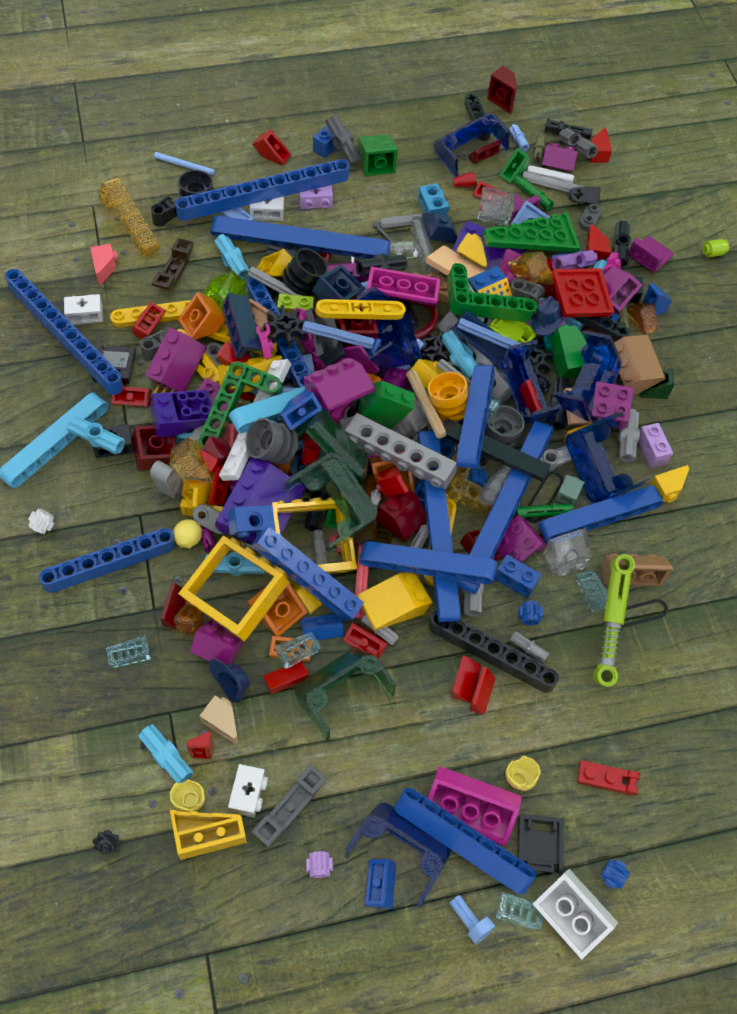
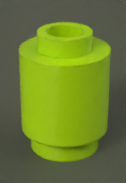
M723 239L706 241L702 247L703 254L707 258L722 256L729 251V243Z

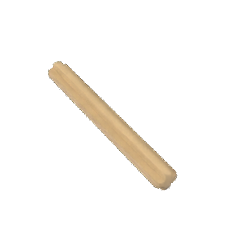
M413 369L408 371L407 378L438 439L445 437L446 430L417 372Z

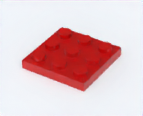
M601 268L553 269L551 276L563 318L613 315L614 309Z

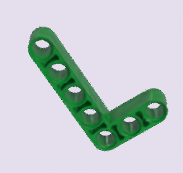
M461 263L453 264L447 276L449 308L454 314L463 315L468 309L476 317L529 322L538 308L537 303L530 298L469 292L467 269Z
M241 362L232 363L228 368L198 440L200 447H204L209 436L223 439L230 422L229 414L236 408L245 386L271 396L282 394L284 389L279 378ZM243 369V373L240 376H235L236 370ZM259 375L261 377L259 382L252 383L254 376ZM277 382L278 387L275 390H270L271 383ZM235 386V391L232 394H228V388ZM227 403V410L220 411L221 405ZM220 421V427L213 429L214 422Z

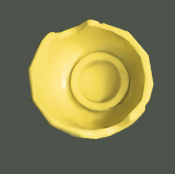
M190 519L177 523L173 530L176 544L181 549L183 547L191 549L192 546L196 545L202 538L200 524Z
M522 756L516 761L512 760L505 772L507 782L514 789L521 791L532 789L541 774L538 763L527 756Z
M187 779L182 783L176 782L170 791V801L177 811H198L204 805L205 792L199 783Z

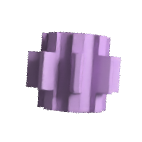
M329 852L309 853V859H306V872H310V878L330 877V871H333V858H330Z

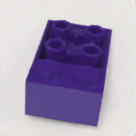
M194 390L152 393L150 409L157 437L177 436L205 425L212 408L209 391Z

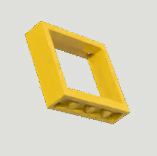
M331 497L326 501H321V498L310 499V502H303L302 499L292 500L291 503H284V501L272 502L275 531L280 534L277 514L335 509L343 562L319 564L318 566L328 574L351 572L357 569L347 499L339 500V498Z
M223 536L178 594L245 642L288 585L289 581L284 576L285 572L277 566L275 568L271 567V563L264 557L257 558L255 556L256 553L250 548L246 547L243 549L240 547L241 543L236 539L231 538L229 540ZM230 549L274 577L238 625L195 596Z

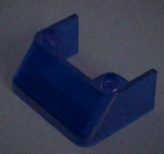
M486 114L434 141V151L452 174L457 177L458 158L451 150L490 131L497 140H501V145L507 151L509 150L510 131L495 114Z
M374 286L354 299L398 301ZM406 309L403 318L399 320L376 319L378 337L381 339L382 348L368 357L370 361L380 365L382 368L390 369L414 364L418 359H422V354Z
M583 330L582 335L586 345L581 349V356L583 357L584 364L572 391L566 390L564 393L556 391L554 395L563 409L588 422L596 423L599 418L591 416L595 385L597 382L614 384L620 372L622 360L610 335Z
M537 339L509 346L502 361H500L501 369L506 373L518 410L523 416L526 425H533L535 421L544 424L549 423L562 408L561 404L547 408L529 359V355L538 344ZM528 379L533 383L543 408L534 411L532 414H530L520 391V386Z
M623 412L607 416L568 434L565 439L566 447L579 478L584 482L583 487L587 497L593 503L613 498L652 482L651 478L634 484L628 474L622 473L615 476L601 441L609 438L611 434L608 422L623 416Z
M379 803L364 819L345 849V858H350L363 835L370 839H377L385 830L423 854L420 861V869L431 880L417 903L421 907L450 858L452 850L400 816L390 804Z

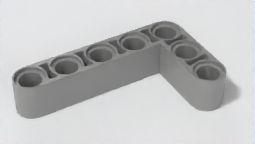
M220 421L214 422L213 429H216L217 424H221ZM204 425L195 428L171 466L160 461H156L153 464L150 476L160 492L176 500L181 497L183 477L193 478L204 461L200 454V451L204 449L200 447L198 442Z

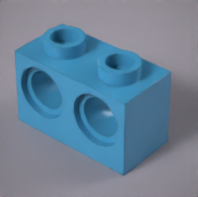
M438 183L419 187L418 200L424 213L447 215L449 203L445 200L444 192L440 189Z

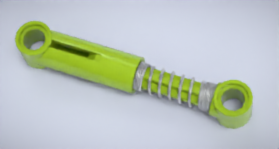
M627 554L613 558L610 563L611 575L603 619L606 630H604L605 636H603L605 640L602 642L604 646L601 647L603 649V652L600 653L602 658H600V662L593 672V680L599 686H612L618 679V673L614 666L616 662L614 657L617 654L615 650L618 648L616 644L619 643L617 641L619 629H621V625H624L631 574L635 568L634 559ZM620 560L626 563L625 570L619 568ZM603 671L609 673V679L606 682L601 678Z

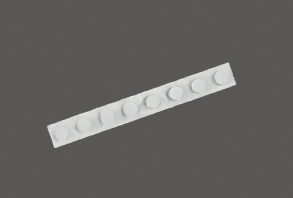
M288 359L272 361L267 373L278 377L283 384L291 363ZM271 383L269 389L275 390L278 387V383ZM258 391L254 402L273 396ZM247 432L239 433L219 474L223 481L239 480L250 456L245 444Z

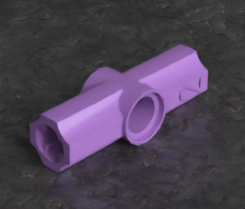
M593 250L557 256L551 262L552 268L576 269L594 265L597 260V253Z

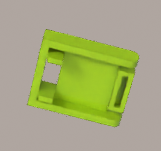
M494 319L489 326L496 333L524 344L526 348L537 335L532 327L520 321Z

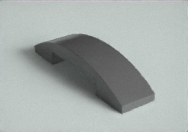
M310 764L296 780L297 783L271 813L261 820L252 833L267 847H270L310 803L327 780V777Z

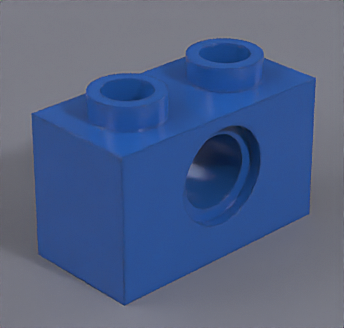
M273 505L234 507L227 511L230 535H237L238 538H243L256 533V536H258L263 529L269 526L275 530ZM249 518L254 521V526L249 523Z

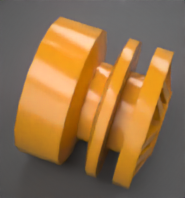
M444 372L435 376L428 384V393L440 420L445 422L448 418L456 422L464 418L469 395L465 377L455 372Z

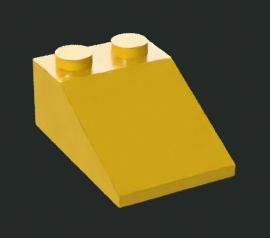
M407 572L397 574L356 596L364 602L362 609L374 631L424 615L433 603L418 576Z

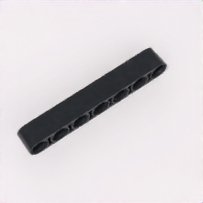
M437 610L431 614L429 629L437 636L541 692L549 693L553 691L558 683V673L543 663L462 620L443 622L440 625L436 624L434 621L438 620ZM453 629H457V630H459L461 633H460V634H455V633L452 632V630H453ZM470 639H476L479 643L474 644ZM488 649H495L497 653L492 654L488 651ZM511 658L515 663L511 664L506 659ZM525 668L532 669L534 673H527ZM543 678H549L552 683H546Z

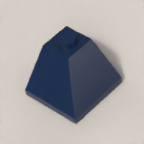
M422 213L429 240L456 242L458 235L451 216L437 213Z
M341 264L319 277L312 291L321 300H350L364 291L365 287Z

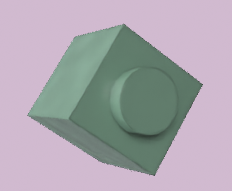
M566 475L555 501L560 504L572 503L574 507L584 482L577 477Z

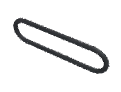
M555 471L549 472L545 476L543 482L540 484L538 490L536 491L528 506H531L533 504L535 498L537 497L538 493L540 492L549 475L555 474L560 477L561 481L557 489L555 490L553 496L551 497L550 501L547 504L550 505V503H552L553 499L555 498L556 494L558 493L560 487L563 484L562 475ZM540 517L537 520H532L530 518L526 519L529 522L537 523L540 522L543 517Z
M660 599L627 606L626 610L660 602L665 606V612L657 616L621 625V628L661 618L668 613V606Z

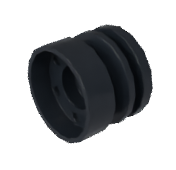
M190 170L181 174L178 179L179 198L213 190L211 175L201 170Z
M302 248L295 253L287 264V267L282 272V278L291 291L298 295L306 296L313 292L312 290L319 277L327 273L328 267L323 257L317 252Z

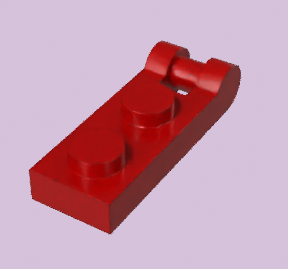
M581 760L579 762L577 783L636 796L638 795L636 784L639 781L640 773ZM622 779L628 780V785H623Z

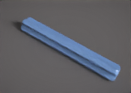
M463 318L460 319L457 325L463 331L519 355H522L525 351L526 346Z
M305 321L303 324L304 332L353 345H361L368 349H372L375 339L309 321Z

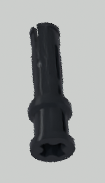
M547 118L544 132L550 131L559 135L562 129L568 128L575 133H579L582 137L590 139L593 129L565 124L562 120L554 121Z

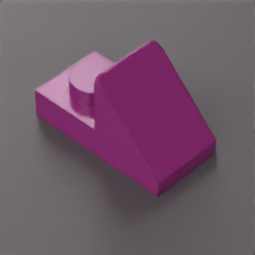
M517 194L514 197L510 222L513 221L525 202ZM537 195L526 199L535 207H539L540 198Z

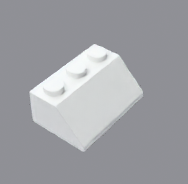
M570 869L533 903L536 909L581 960L618 924L616 919Z

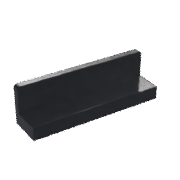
M312 308L306 311L309 322L338 329L335 318H321ZM312 334L317 356L327 366L333 365L346 356L342 341Z

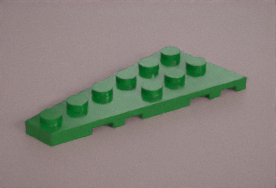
M563 212L559 216L554 214L549 218L539 217L525 220L521 224L511 223L507 227L497 226L488 228L483 232L487 247L577 253L580 250V245L567 212Z

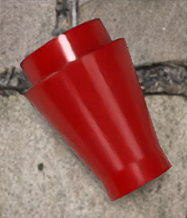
M470 171L454 177V188H473V186H476L475 172L471 173Z

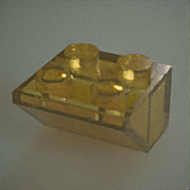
M542 251L523 253L508 262L512 273L516 275L515 278L526 279L531 283L539 285L554 284L551 271L547 265L546 256Z
M190 436L171 448L170 465L182 479L211 482L213 480V473L210 472L200 454L202 447L197 440L193 441Z

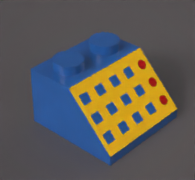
M498 266L468 278V283L474 292L512 296L508 279Z

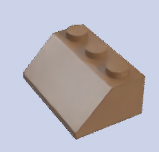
M648 335L623 337L609 345L624 386L633 388L634 396L666 379Z
M618 554L606 555L602 562L604 585H609L611 575L610 563L613 558L619 556ZM630 554L635 561L630 585L662 586L673 570L672 565L664 556L654 554L638 556L637 554ZM620 560L619 568L625 570L626 563Z

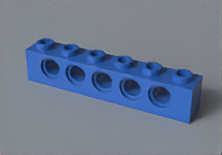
M270 526L263 529L251 544L253 549L273 565L281 568L288 577L343 621L353 619L364 604L363 601Z

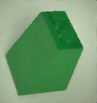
M390 134L358 137V152L361 156L360 160L364 177L396 173L398 149Z
M562 325L558 327L549 340L551 352L554 353L553 361L558 378L566 377L570 379L592 375L602 364L601 358L576 326Z
M385 381L374 382L375 391L359 398L358 414L391 430L414 409L415 393Z

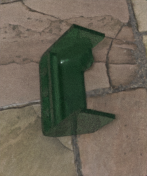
M322 409L294 428L297 434L307 432L344 472L350 474L347 485L361 483L367 475L369 462L367 454L334 422L326 410Z
M336 453L327 454L285 480L283 488L285 492L301 482L310 491H317L325 487L346 518L338 524L337 534L339 538L328 544L327 554L355 537L372 523L377 516L375 505L344 460Z
M360 648L349 650L300 682L295 688L297 701L326 741L330 739V728L319 712L328 704L327 691L360 670L366 676L375 675L391 697L395 695L396 682L377 657Z

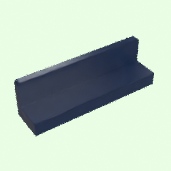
M228 293L222 304V309L235 358L242 359L247 350L261 351L262 346L259 335L256 332V324L248 297Z
M468 309L461 317L493 331ZM460 319L452 328L506 374L511 371L512 367L522 357V355L459 329L457 325Z

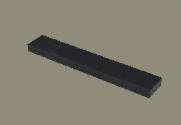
M447 418L443 424L446 430L444 438L459 444L463 425ZM484 435L481 455L543 482L550 469V464Z

